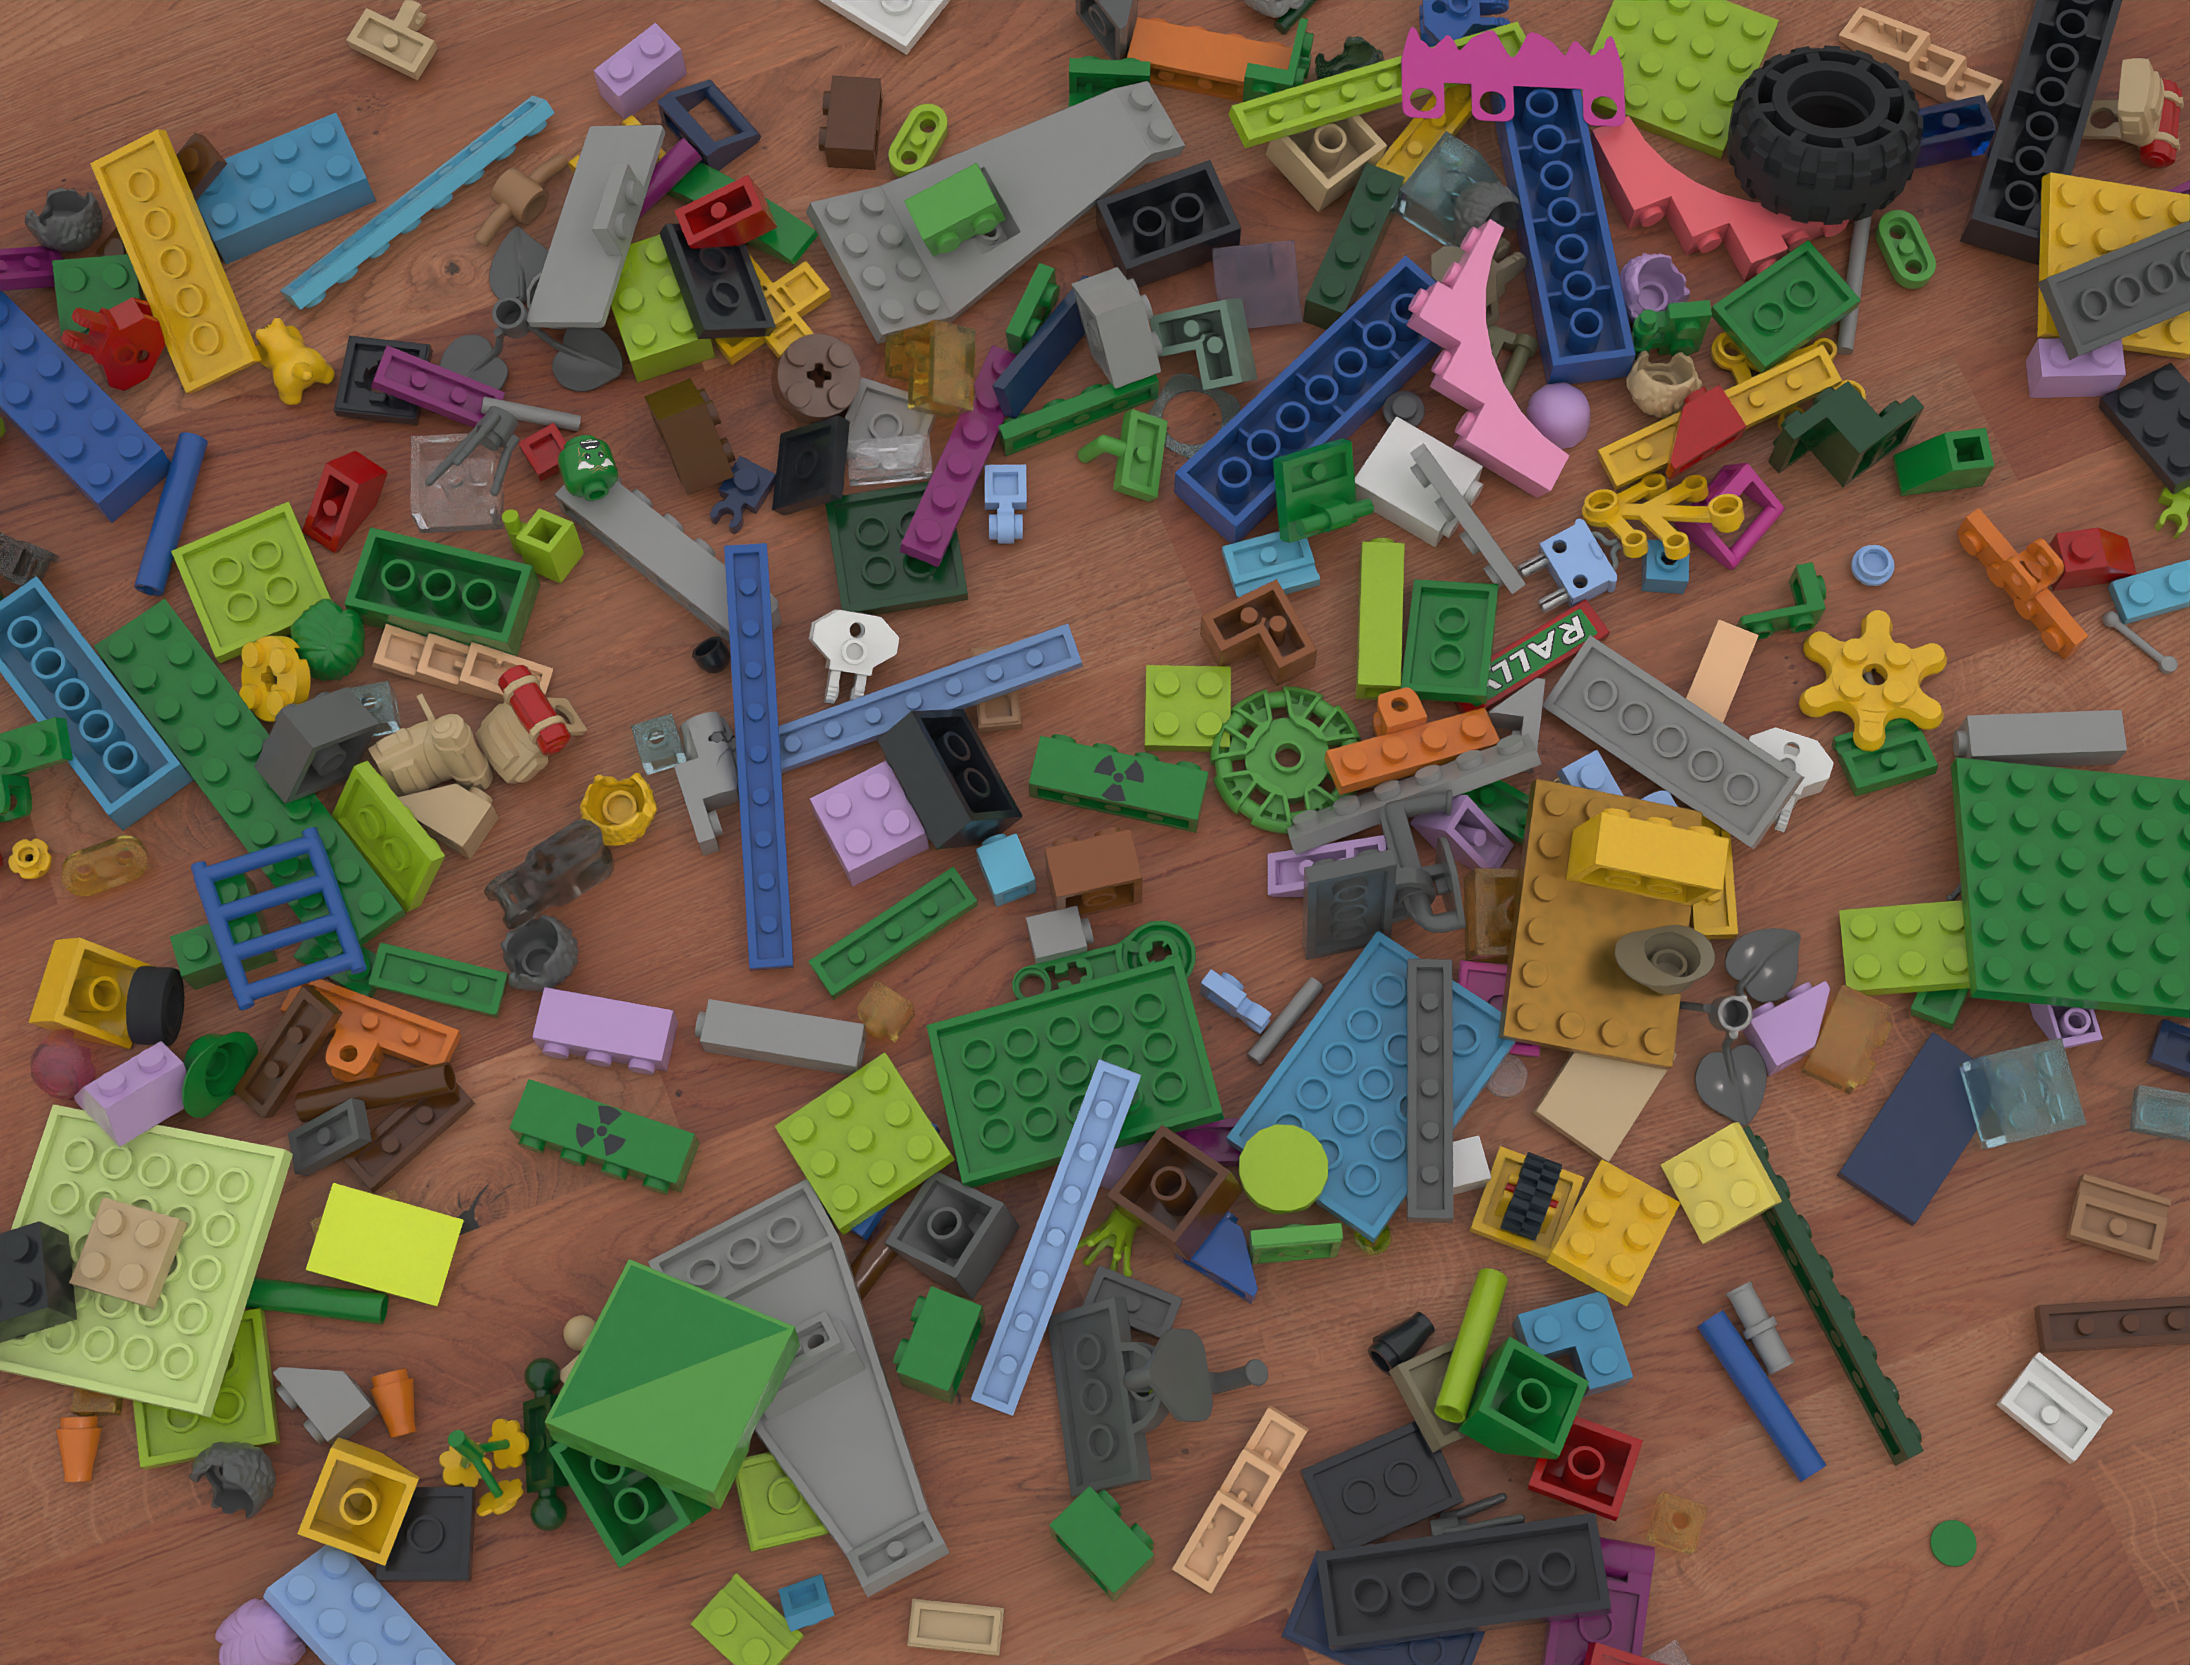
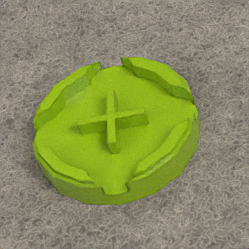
M1275 1124L1259 1130L1246 1142L1239 1158V1178L1245 1195L1258 1208L1272 1214L1285 1215V1213L1300 1212L1308 1209L1320 1198L1328 1180V1159L1322 1144L1310 1132L1295 1125Z

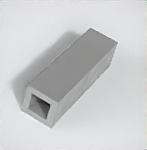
M2122 710L1968 715L1953 734V751L1955 756H1960V758L2047 767L2116 764L2127 751Z
M708 999L706 1012H699L695 1027V1037L700 1038L704 1051L708 1053L844 1075H851L861 1068L867 1040L864 1024Z

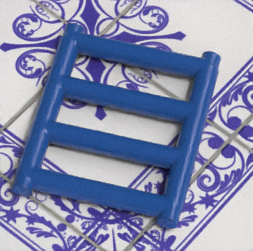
M316 827L304 830L302 832L303 837L207 866L206 862L201 861L191 865L197 891L232 993L241 1011L255 1005L254 1000L344 971L351 970L352 974H359L367 970L364 956L334 871ZM307 853L309 854L315 876L221 905L214 882ZM322 892L329 915L235 944L227 921ZM336 931L343 954L248 983L241 963L242 960Z

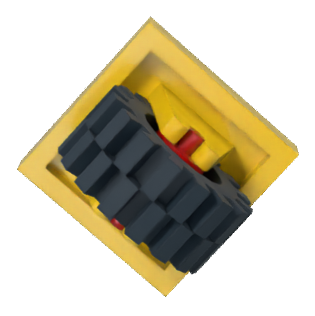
M1500 1146L1490 1172L1491 1180L1486 1183L1469 1232L1547 1260L1573 1212L1585 1177L1563 1170L1562 1164L1528 1152L1527 1155H1523Z

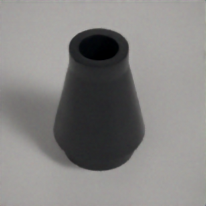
M1417 1311L1410 1318L1373 1337V1344L1368 1348L1369 1356L1382 1372L1391 1376L1389 1372L1391 1369L1416 1356L1426 1340L1435 1332V1328L1424 1314Z

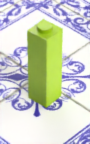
M1375 538L1370 540V542L1362 541L1359 558L1355 699L1378 700L1380 694L1401 688L1405 543H1395L1392 539Z

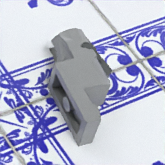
M716 711L694 716L681 725L686 762L674 765L703 856L720 851L716 837L723 835L716 809L739 801L736 739L725 718L720 717V714Z

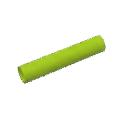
M1484 1268L1478 1271L1434 1408L1436 1415L1445 1421L1460 1423L1466 1418L1508 1284L1507 1277L1497 1270Z

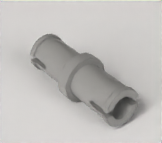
M1750 1281L1726 1293V1296L1730 1299L1745 1328L1742 1334L1746 1340L1751 1339L1768 1370V1374L1771 1375L1795 1361L1789 1355L1775 1328V1325L1778 1324L1774 1316L1769 1317Z

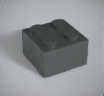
M348 687L331 693L327 691L322 692L312 700L298 705L294 703L289 704L278 712L275 717L276 723L269 737L263 742L262 752L254 767L283 802L287 804L348 780L353 767L359 764L379 723Z

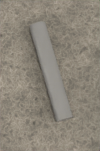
M483 397L481 413L486 414L491 406H497L508 411L516 420L545 426L554 422L557 428L577 432L579 430L581 415Z
M1313 977L1308 979L1246 1054L1253 1063L1258 1066L1263 1063L1324 989L1323 985Z

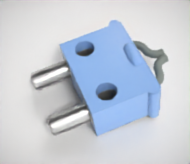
M1576 519L1575 525L1539 543L1538 555L1517 565V569L1521 577L1526 578L1546 567L1557 584L1558 590L1538 600V606L1542 612L1546 613L1565 602L1571 608L1585 599L1588 601L1606 591L1611 593L1615 591L1617 582L1615 570L1619 564L1617 551L1621 549V546L1616 538L1608 540L1600 532H1591L1584 520ZM1595 538H1598L1604 545L1613 546L1610 552L1612 565ZM1560 550L1563 553H1556L1555 551ZM1576 585H1582L1584 588H1577Z

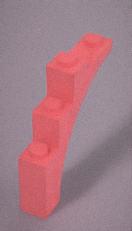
M1629 116L1625 117V122L1621 126H1601L1593 129L1590 138L1597 171L1628 230L1639 225L1643 227L1652 226L1665 216L1686 256L1697 251L1701 253L1710 252L1723 242L1744 282L1751 280L1786 256L1787 251H1793L1807 240L1810 241L1822 235L1831 237L1847 227L1849 220H1844L1842 224L1824 225L1823 222L1808 221V224L1793 221L1790 216L1782 213L1776 215L1761 206L1762 203L1751 202L1724 195L1691 180L1668 164L1644 140Z

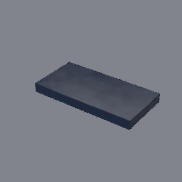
M1932 1032L1837 1176L1913 1226L2008 1081Z
M1315 1553L1281 1638L1342 1665H1472L1485 1631L1334 1652L1329 1648Z

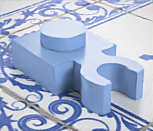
M1211 969L1201 982L1200 994L1234 1019L1238 1017L1253 1031L1261 1034L1271 1021L1269 1018L1272 1014L1259 1004L1246 998L1247 994L1242 991L1244 986L1232 975L1223 972L1220 976Z

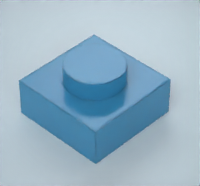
M822 1574L778 1590L784 1615L791 1632L805 1626L815 1625L821 1620L835 1616Z

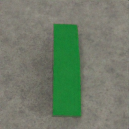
M699 162L666 194L689 204L736 180ZM765 198L777 228L745 244L795 265L817 238L818 234L816 230Z

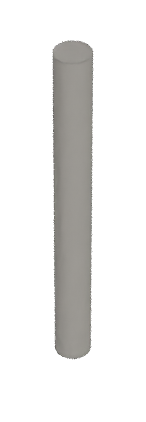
M1871 216L1854 221L1846 283L1859 298L1861 297ZM1859 306L1840 320L1837 352L1840 354L1848 355L1853 353Z

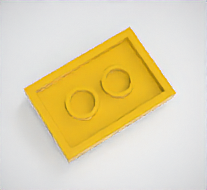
M1601 1159L1546 1262L1627 1307L1681 1202Z

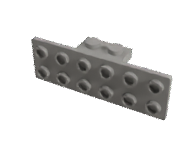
M662 125L591 126L589 128L526 321L530 327L601 328L605 325L665 136V130Z

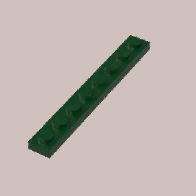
M1750 1126L1744 1127L1743 1130L1782 1200L1781 1203L1761 1213V1216L1894 1465L1897 1466L1924 1451L1920 1444L1922 1442L1921 1433L1915 1422L1911 1418H1906L1898 1403L1900 1397L1895 1384L1889 1377H1884L1876 1362L1877 1352L1873 1343L1867 1336H1862L1854 1321L1855 1311L1851 1302L1846 1296L1840 1295L1832 1280L1834 1274L1830 1263L1822 1254L1819 1255L1811 1241L1812 1232L1808 1222L1802 1215H1797L1789 1200L1790 1191L1787 1183L1780 1175L1774 1173L1767 1160L1769 1159V1152L1766 1144L1760 1136L1753 1134Z

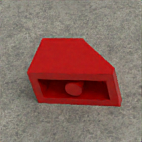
M749 175L674 211L691 249L739 246L777 228L763 192Z
M1720 384L1709 391L1702 387L1684 399L1686 405L1683 406L1678 417L1665 472L1669 480L1742 437L1747 426Z
M356 450L326 462L302 531L333 553L340 551L376 507L388 471Z
M2097 527L2056 533L2049 544L2064 564L2063 573L2052 584L2053 591L2107 584L2115 580L2137 575L2128 538Z

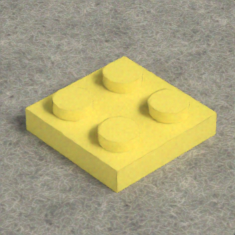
M1739 1122L1728 1125L1661 1164L1667 1179L1702 1244L1710 1243L1782 1202Z

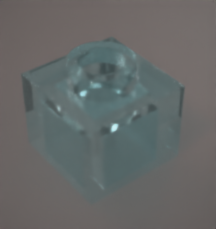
M389 681L349 688L364 706L376 704L374 708L367 709L379 723L372 737L395 733V731L401 729L396 694Z
M672 713L631 725L646 775L686 762L685 752ZM664 737L661 743L653 744L650 742L651 740Z

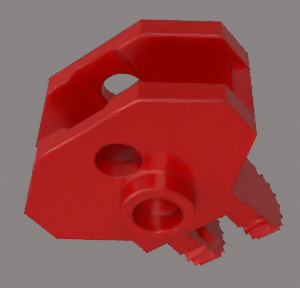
M132 297L109 310L101 307L99 313L80 307L74 309L71 319L81 327L89 328L90 331L88 334L65 329L60 341L74 350L90 354L95 363L98 364L109 387L126 391L149 378L165 346V340L160 322L157 318L153 317L147 301ZM143 350L147 351V357L143 360H140L143 354Z

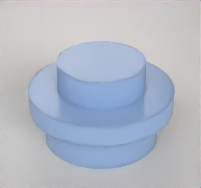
M1867 545L1855 553L1851 561V570L1854 577L1862 584L1880 586L1886 583L1892 576L1894 560L1889 551L1884 547Z

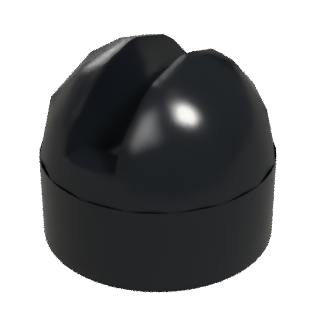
M717 636L704 640L692 652V658L697 665L708 673L717 674L723 671L729 663L728 649L721 638Z

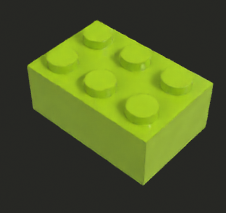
M660 234L630 244L611 309L637 383L715 358L711 339L697 338Z

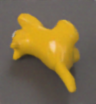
M274 318L271 324L266 325L263 329L256 330L255 335L259 341L256 348L262 360L259 363L273 371L274 385L277 387L279 398L284 404L297 405L301 403L303 390L315 382L328 385L333 381L335 371L332 366L326 363V360L319 352L305 346L301 332L294 325L285 326L280 318Z

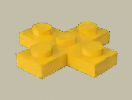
M750 256L776 328L770 336L711 339L731 365L764 343L779 358L791 343L803 336L814 334L802 317L830 299L831 292L807 261L772 283Z

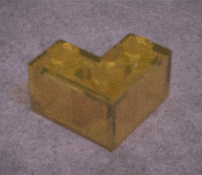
M935 319L886 336L884 377L909 382V410L944 418H951L973 411V401L975 399L974 365L977 353L975 347L976 329Z

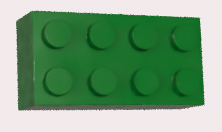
M370 527L344 604L347 609H353L360 614L364 625L384 629L385 625L389 624L425 637L428 636V633H432L468 646L471 645V642H475L517 656L541 584L532 565Z

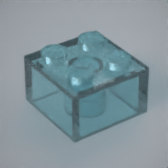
M2062 1038L1982 1056L1959 1064L1983 1150L2087 1124Z

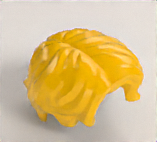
M635 773L630 778L620 781L614 777L596 775L593 783L588 786L580 804L581 822L584 825L585 832H588L590 837H594L596 842L608 846L632 844L637 838H642L658 810L653 790L640 773Z

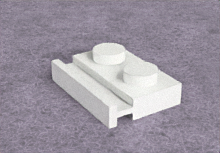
M2040 1352L2032 1357L2026 1368L2022 1370L1996 1404L2069 1464L2077 1460L2099 1431L2101 1425L2113 1412L2112 1409Z

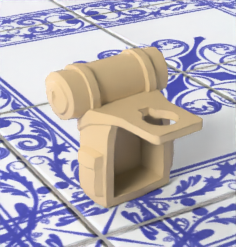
M422 693L416 697L428 720L407 729L397 730L368 748L380 775L385 778L390 789L397 797L429 790L435 785L450 779H454L461 787L468 791L472 786L485 790L493 780L489 761L478 748L470 726L458 714H447L436 719Z

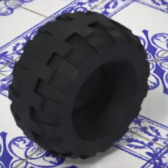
M1825 45L1824 48L1810 49L1809 46L1795 48L1791 50L1790 54L1783 56L1780 53L1764 61L1763 67L1755 69L1739 88L1736 101L1733 104L1728 131L1727 155L1729 163L1733 166L1734 174L1741 182V188L1752 199L1758 198L1762 202V207L1776 215L1782 213L1790 216L1793 221L1808 224V221L1823 222L1824 225L1842 224L1844 220L1850 219L1859 221L1872 216L1876 209H1885L1903 192L1906 181L1911 180L1923 133V117L1918 115L1920 104L1915 98V92L1909 82L1900 80L1897 70L1886 62L1880 63L1874 60L1870 54L1856 50V52L1842 50L1841 46Z

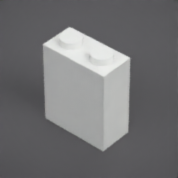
M1396 416L1355 477L1356 501L1369 498L1374 505L1375 513L1436 548L1443 536L1450 538L1460 522L1457 518L1450 522L1446 519L1434 502L1441 497L1432 484L1424 488L1413 474L1410 467L1415 465L1416 462L1410 452L1424 443L1470 506L1475 502L1484 485L1479 482L1483 466Z

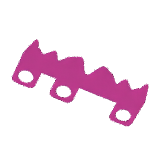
M1411 27L1401 59L1402 110L1408 117L1440 118L1445 111L1444 83L1471 84L1472 114L1481 121H1510L1514 116L1513 86L1582 89L1583 117L1586 123L1592 126L1618 127L1625 122L1624 71L1614 39L1611 36L1606 39L1604 48L1600 49L1595 55H1590L1576 41L1570 45L1567 54L1563 55L1552 41L1537 33L1530 32L1515 57H1511L1493 30L1485 31L1472 37L1461 50H1458L1450 35H1446L1434 48H1430L1424 41L1420 40L1415 28ZM1419 88L1432 91L1436 96L1435 107L1429 111L1415 109L1410 102L1412 92ZM1493 91L1501 94L1506 101L1505 109L1495 115L1486 113L1480 106V98L1484 93ZM1602 96L1612 99L1617 106L1616 115L1607 120L1596 117L1591 110V104L1594 99Z

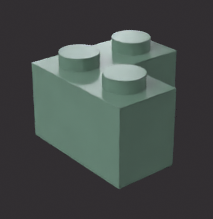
M1242 298L1225 299L1153 315V318L1150 319L1151 330L1155 331L1158 335L1163 354L1157 357L1196 350L1203 390L1258 380Z

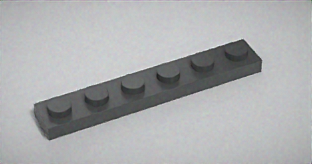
M1408 959L1407 1222L1452 1223L1454 1219L1452 960Z

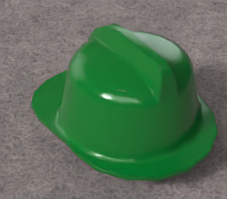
M239 1031L226 1035L209 1033L200 1036L191 1044L183 1060L187 1074L182 1087V1104L186 1113L194 1118H204L216 1110L228 1098L236 1094L233 1090L258 1054V1046L253 1037L246 1032Z

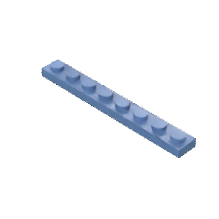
M1069 624L780 725L781 772L785 773L878 740L911 711L965 709L1083 667Z

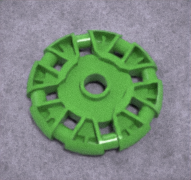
M1283 686L1282 691L1269 693L1267 689L1258 691L1244 698L1231 709L1230 718L1226 723H1222L1220 732L1214 737L1210 752V764L1215 766L1217 776L1213 779L1216 788L1227 806L1236 815L1242 813L1251 819V825L1273 833L1288 834L1287 828L1294 825L1293 818L1299 813L1308 810L1319 811L1333 806L1342 797L1357 794L1358 790L1339 795L1336 787L1330 794L1321 788L1326 778L1334 782L1324 761L1325 753L1329 750L1328 746L1337 745L1341 747L1361 741L1359 732L1348 714L1339 705L1333 707L1324 701V695L1306 688ZM1285 707L1288 718L1273 720L1271 709ZM1315 714L1324 722L1318 727L1309 721L1308 718ZM1244 726L1255 729L1249 739L1240 733ZM1224 731L1230 734V747L1220 749V742ZM1283 749H1291L1299 755L1300 761L1294 767L1287 768L1281 766L1275 756ZM1245 759V770L1233 772V761ZM1255 789L1267 796L1262 805L1250 799ZM1303 799L1305 810L1290 812L1289 804L1299 803Z

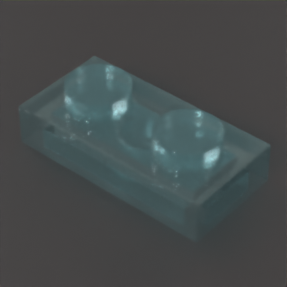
M2138 1085L2134 1088L2130 1131L2190 1142V1094Z

